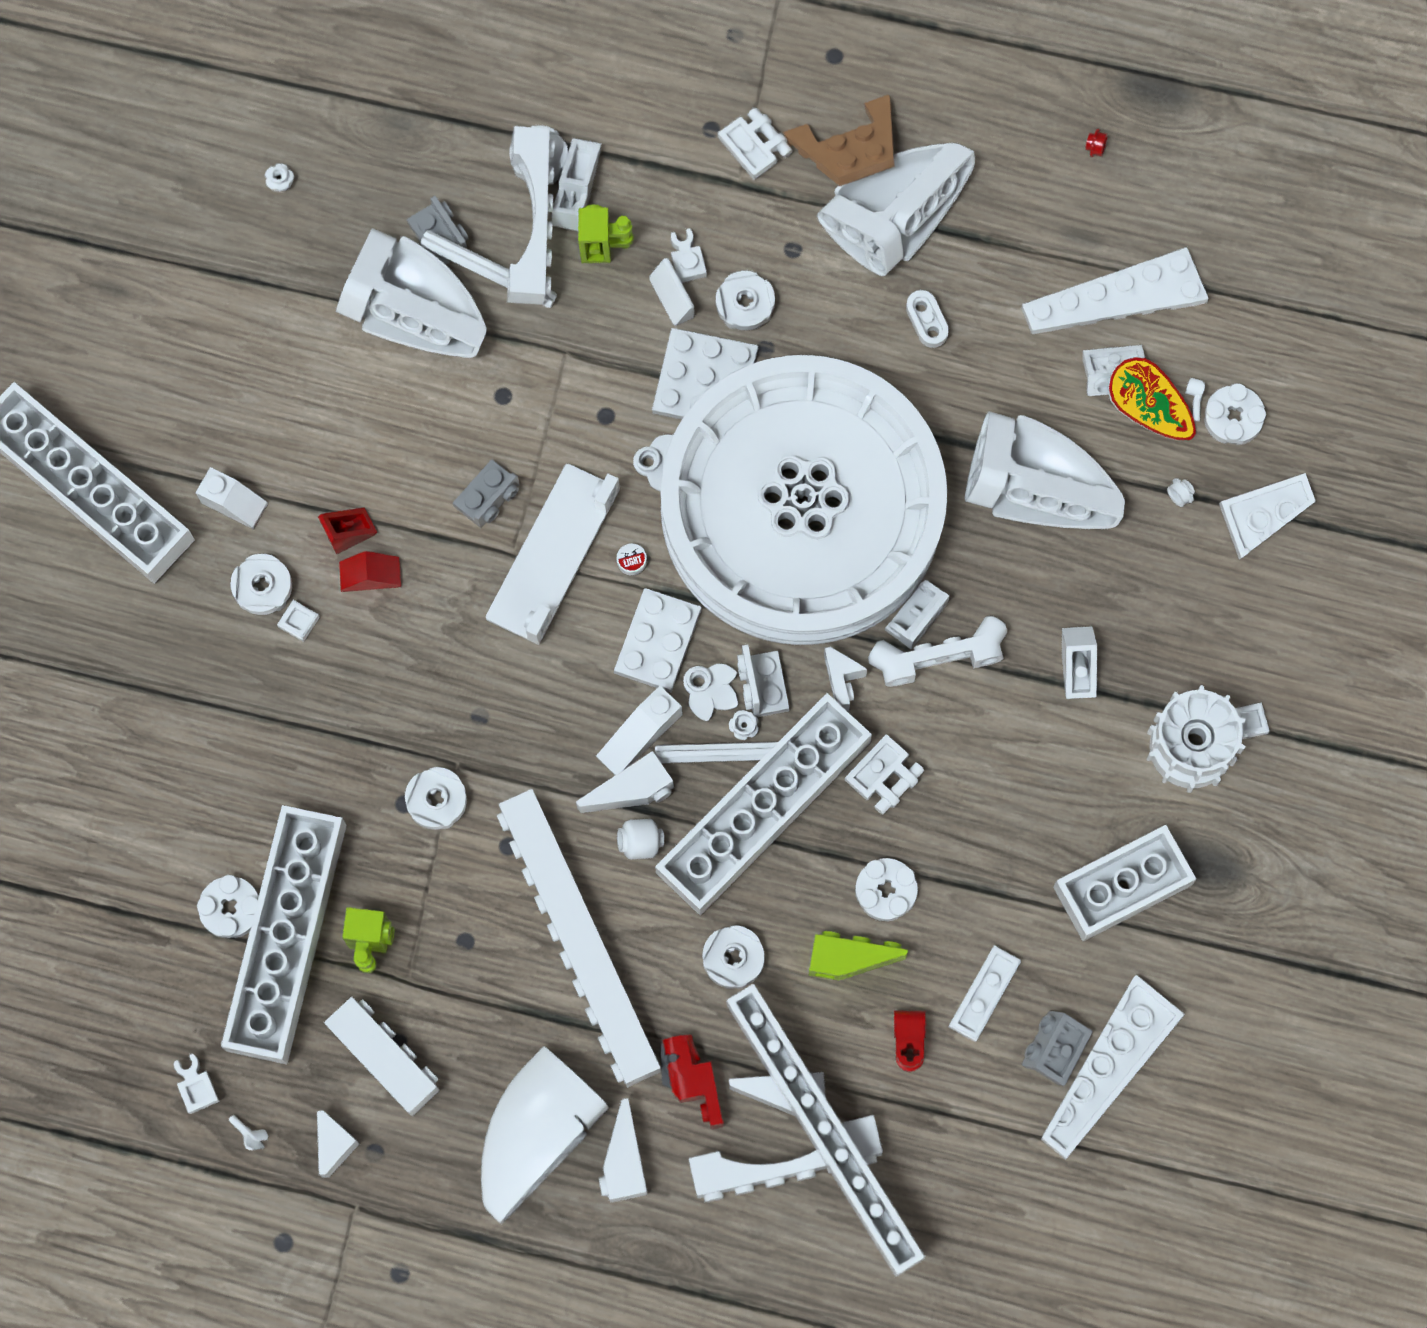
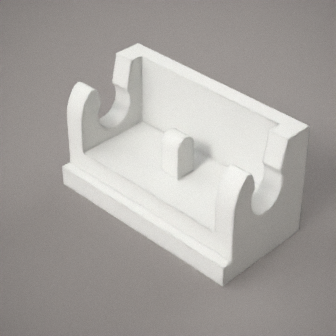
M924 580L893 620L886 626L885 631L912 650L946 607L949 595L929 581Z

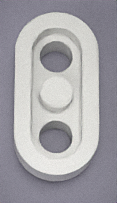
M924 290L913 292L907 300L906 310L920 341L930 348L943 345L948 337V325L935 297L930 292ZM918 305H923L926 307V310L920 312L916 309V307ZM934 330L938 333V336L930 337L928 332Z

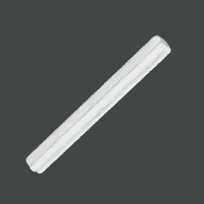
M427 230L421 239V246L508 288L509 269L434 232ZM551 290L550 295H545L543 306L550 308L553 305L557 295L556 292Z
M778 742L655 746V755L661 763L760 761Z

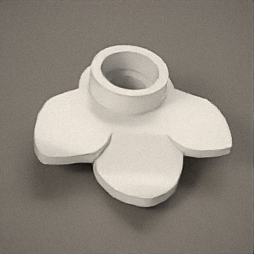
M661 435L655 438L650 447L639 449L633 459L636 471L643 476H647L651 487L660 492L664 461L673 435ZM647 458L654 461V464L650 467L643 464V461Z
M715 664L709 668L695 666L686 672L684 687L690 693L689 707L698 718L709 721L714 708L717 710H731L738 706L736 693L729 685L736 677L737 672L726 664ZM700 677L704 679L705 683L697 687L693 684L695 678Z

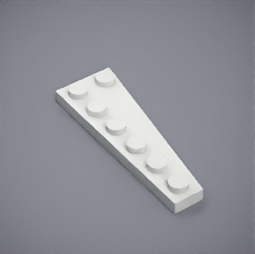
M1186 247L1022 304L1021 309L1033 335L1072 328L1075 325L1094 324L1097 321L1111 318L1117 320L1139 313L1145 315L1167 308L1173 310L1207 303L1209 298Z
M1136 975L1129 984L1041 1140L1066 1160L1185 1014Z

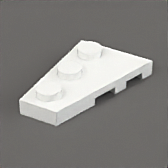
M1306 473L1221 501L1219 505L1239 560L1313 504L1315 498Z

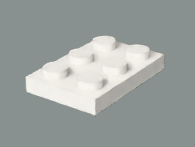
M644 588L616 663L614 674L655 688L661 686L665 691L671 693L700 616L701 607Z

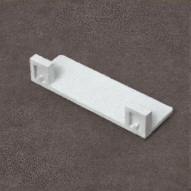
M570 464L564 466L486 614L487 621L535 644H540L620 490L618 478L607 474L606 478L602 480Z

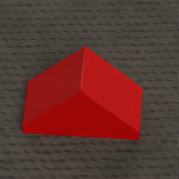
M365 507L322 513L318 516L336 555L378 533Z
M364 551L339 562L341 592L401 587L400 558L397 556Z

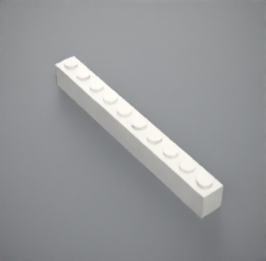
M533 789L499 803L502 813L498 814L497 818L503 831L510 830L514 838L509 844L516 859L522 857L525 862L526 868L522 869V873L528 886L535 884L539 895L534 897L541 914L547 912L552 923L547 925L554 942L561 941L564 951L559 954L566 969L573 968L577 979L572 982L579 998L583 996L587 998L590 1007L586 1008L585 1011L592 1026L598 1024L603 1035L599 1036L598 1039L604 1053L611 1052L616 1063L610 1066L618 1083L624 1080L628 1088L660 1073L661 1069Z
M752 984L727 1000V1007L895 1277L921 1262L925 1258L755 985Z

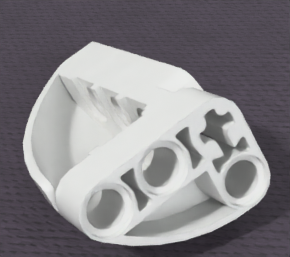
M947 143L914 148L894 154L895 167L842 186H837L835 197L817 214L818 220L836 243L851 257L877 275L885 276L901 259L908 261L912 258L948 212L973 171L975 165L974 151L960 144Z
M374 228L371 229L345 283L336 312L358 322L365 318L362 325L363 331L399 344L444 355L466 358L475 357L485 337L486 326L473 298L461 281L442 261L418 243L404 236L397 242L396 238Z
M988 411L979 434L965 492L966 502L987 508L993 507L992 514L996 517L1044 526L1109 529L1116 527L1120 523L1124 514V497L1109 475L1087 452L1058 431L1034 419L1020 415L1015 421L1014 418Z
M545 1046L531 1058L508 1085L493 1113L485 1138L481 1164L482 1200L485 1209L501 1225L585 1138L586 1133L583 1131V1125L590 1129L608 1110L607 1104Z

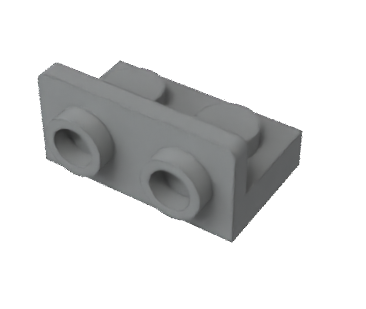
M436 196L430 198L431 205L406 219L420 243L424 233L429 230L467 249L466 240L469 238L460 224L455 226L451 220L453 214L445 201L440 203ZM425 248L445 265L451 262V260Z
M491 459L455 499L453 506L481 528L486 522L489 524L497 517L500 511L498 508L505 500L511 501L518 493V486L520 485L518 476L514 473H508Z
M1049 1011L1040 1021L1039 1031L1034 1041L1026 1048L1022 1066L1037 1071L1057 1085L1065 1086L1093 1031L1065 1013Z

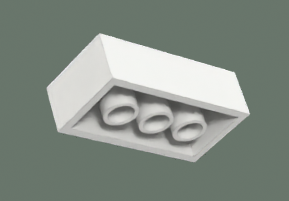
M1164 825L1056 881L1053 888L1084 942L1191 887L1196 878L1168 827ZM1119 881H1125V882H1127L1129 888H1128V889L1121 888V887L1119 886L1118 882H1119Z

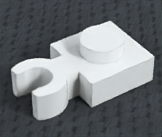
M690 228L686 229L687 239L685 241L677 240L675 232L671 233L672 246L679 250L671 252L675 272L681 283L707 277L700 246L691 248L693 245V233Z
M194 1054L189 1055L192 1061V1066L189 1069H183L178 1060L174 1061L175 1070L185 1078V1081L177 1085L189 1114L220 1102L208 1072L198 1074L200 1062Z

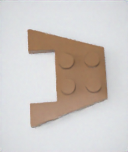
M889 95L864 103L865 112L872 122L871 124L859 126L843 134L831 136L829 139L817 142L808 124L783 132L790 147L793 145L798 149L802 157L805 159L809 158L815 162L816 167L839 186L895 167Z

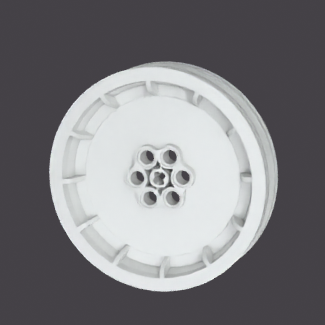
M814 355L782 356L756 362L729 374L709 388L692 405L678 425L667 450L661 479V521L663 534L671 560L687 588L704 607L730 626L760 639L791 645H813L842 640L870 629L894 613L918 587L932 562L943 529L947 506L946 475L941 453L930 428L914 405L893 385L876 374L846 361ZM789 468L795 470L797 476L793 479H787L781 472ZM815 471H823L827 478L823 481H817L811 474ZM773 492L777 493L781 499L777 503H770L765 499V495ZM808 497V502L804 501L802 504L797 502L798 498ZM828 497H836L840 500L841 504L838 507H829L825 500ZM782 519H789L794 523V526L786 530L782 529L778 522ZM812 521H819L824 525V529L815 532L808 527V524Z

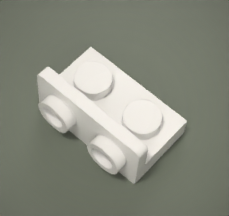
M1142 345L1083 350L1082 359L1087 377V395H1108V380L1114 367L1126 359L1133 357L1145 358Z

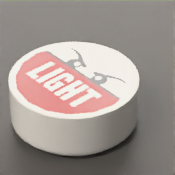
M626 544L619 549L617 565L624 574L637 575L645 569L647 557L641 546Z

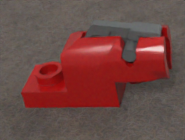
M680 1035L664 1039L661 1044L662 1085L672 1089V1093L680 1103L705 1099L706 1103L700 1104L703 1123L710 1122L711 1129L723 1127L711 1061L698 1064V1061L701 1059L694 1045L692 1035Z

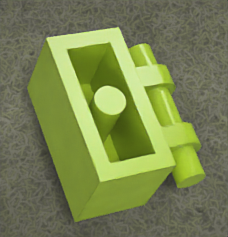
M591 204L585 208H578V242L581 263H611V247L629 248L634 239L630 219L622 215L618 217L615 223H610L608 207Z
M347 907L342 939L350 949H355L354 962L359 970L363 973H371L377 966L376 960L372 956V951L387 952V945L393 944L395 927L391 926V921H389L383 911Z

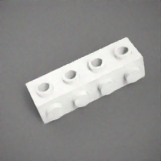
M351 997L324 1022L325 1025L411 1116L415 1115L440 1091L435 1085L438 1078L426 1066L421 1070L413 1062L417 1056L405 1044L399 1047L392 1040L396 1034L384 1021L378 1025L371 1018L375 1012L363 999L357 1003Z

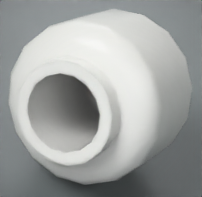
M652 819L628 820L623 824L622 828L618 829V849L620 853L624 852L628 859L654 858L658 853L659 847L664 846L663 830L658 829Z

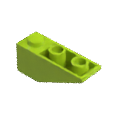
M822 931V935L815 934L809 976L840 981L906 960L908 950L901 949L902 945L895 942L885 941L883 945L871 944V939L866 937L853 936L852 940L840 938L841 934Z

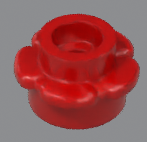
M1100 129L1088 135L1085 150L1090 151V157H1094V155L1102 157L1104 154L1108 134L1100 132Z

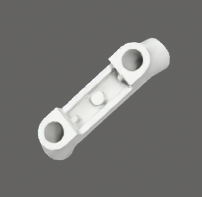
M987 616L983 619L972 638L961 640V637H952L944 640V644L932 646L931 643H925L914 647V651L905 653L888 642L881 640L873 647L868 660L869 664L883 672L885 685L888 687L914 682L916 669L965 658H971L973 669L988 666L1003 660L1004 657L1000 643L1007 634V628L1005 623L998 618Z

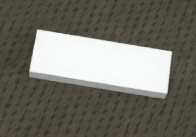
M994 945L953 1017L949 1028L976 1043L1021 960Z

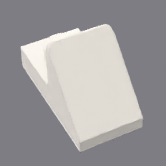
M827 647L824 649V658L834 700L846 711H849L850 701L854 700L851 683H845V681L866 677L867 669L832 647Z

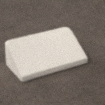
M667 258L663 259L649 278L673 325L678 326L694 318V305L670 260Z

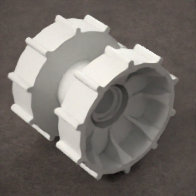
M1203 685L1198 690L1188 691L1180 695L1174 692L1170 699L1171 702L1167 704L1164 711L1156 714L1154 722L1157 724L1156 726L1151 725L1147 732L1148 735H1151L1150 753L1147 761H1152L1156 770L1162 775V783L1169 781L1176 786L1187 788V792L1191 793L1194 788H1201L1210 784L1217 786L1221 780L1220 777L1225 774L1228 766L1235 764L1237 761L1236 753L1241 754L1245 748V745L1241 744L1243 736L1242 726L1246 719L1240 718L1234 706L1229 702V695H1226L1224 698L1217 693L1204 690ZM1193 733L1200 735L1203 739V744L1199 746L1191 744L1188 735Z

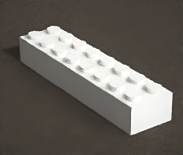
M15 382L0 396V453L155 584L194 542L195 539L189 529Z
M826 693L655 866L656 874L701 916L871 743L872 734Z
M284 805L281 807L221 1047L227 1052L288 1064L347 826L341 817Z

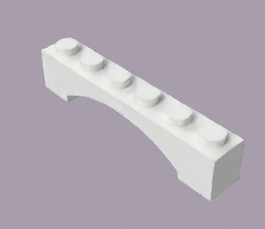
M514 126L511 165H517L526 181L532 202L533 227L530 242L522 258L517 264H510L507 290L508 303L543 305L545 295H550L551 277H546V267H551L552 249H547V239L552 238V222L547 221V212H552L553 194H548V184L553 185L554 167H549V157L554 156V140L549 139L550 129Z
M874 1115L843 1122L842 1126L867 1165L876 1163V1157L882 1156L883 1152ZM817 1150L795 1160L767 1165L733 1162L721 1158L720 1151L689 1158L697 1198H704L705 1202L723 1199V1193L735 1190L736 1195L750 1193L754 1191L753 1186L766 1183L767 1188L785 1184V1178L797 1176L798 1181L816 1177L815 1171L827 1169L828 1173H831Z

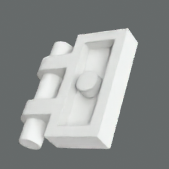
M753 108L748 113V116L752 119L750 124H747L742 117H739L718 132V138L753 180L777 164V158L772 154L774 151H779L784 158L788 157L793 151L787 144V138L782 133H778L771 125V119L766 114L762 115L757 108ZM763 132L769 141L764 144L756 134Z
M886 734L845 777V781L866 800L876 792L881 799L874 807L883 815L890 807L894 808L900 802L898 798L909 787L913 788L918 783L917 778L924 772V769L918 763H915L909 770L902 764L909 757V754ZM895 773L900 779L889 790L884 783Z

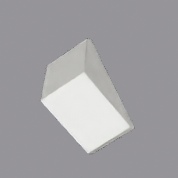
M317 1111L319 1175L327 1178L337 1170L359 1143L327 1113Z

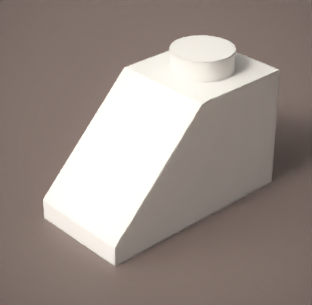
M211 467L196 491L202 504L254 529L268 505L264 499L239 481Z
M1093 627L1062 628V663L1066 699L1096 697L1097 643Z

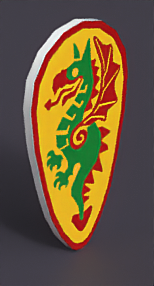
M1133 357L1123 360L1114 367L1108 380L1107 390L1110 401L1119 412L1133 422L1163 437L1174 440H1191L1194 438L1196 428L1187 403L1169 377L1155 363L1146 358Z

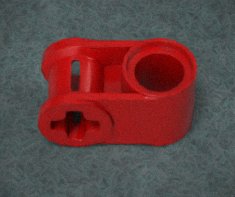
M894 1011L896 1062L906 1072H914L923 1064L924 1038H926L925 1011ZM907 1049H912L914 1055H919L914 1056L912 1062H908L906 1056H901L906 1055Z

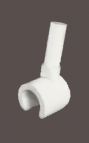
M1190 378L1186 394L1194 396L1193 419L1194 421H1200V402L1205 384L1201 380Z
M235 1115L229 1118V1121L244 1136V1145L248 1150L264 1148L261 1141L268 1139V1134L265 1130L252 1131Z

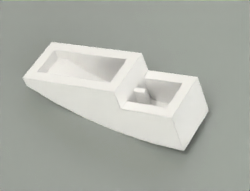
M572 139L559 179V190L552 209V226L578 231V208H585L588 205L601 149L600 143Z

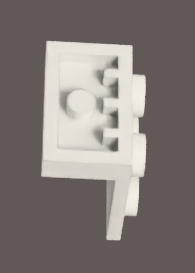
M748 644L742 645V654L737 655V665L740 681L746 680L747 684H743L746 710L752 709L753 715L757 717L789 712L778 651L750 656Z

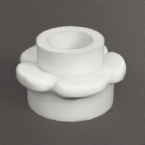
M276 164L275 167H269L265 173L267 186L277 192L288 190L294 180L293 172L284 164ZM278 175L282 176L281 179H277L276 177Z
M1178 478L1173 479V484L1167 488L1171 500L1180 507L1186 503H1192L1195 490L1191 483L1185 479L1182 481Z
M741 710L736 712L734 717L730 719L729 729L731 732H734V736L737 739L746 740L747 737L752 738L757 734L759 730L757 724L759 721L752 712ZM746 723L747 727L743 728L741 724Z

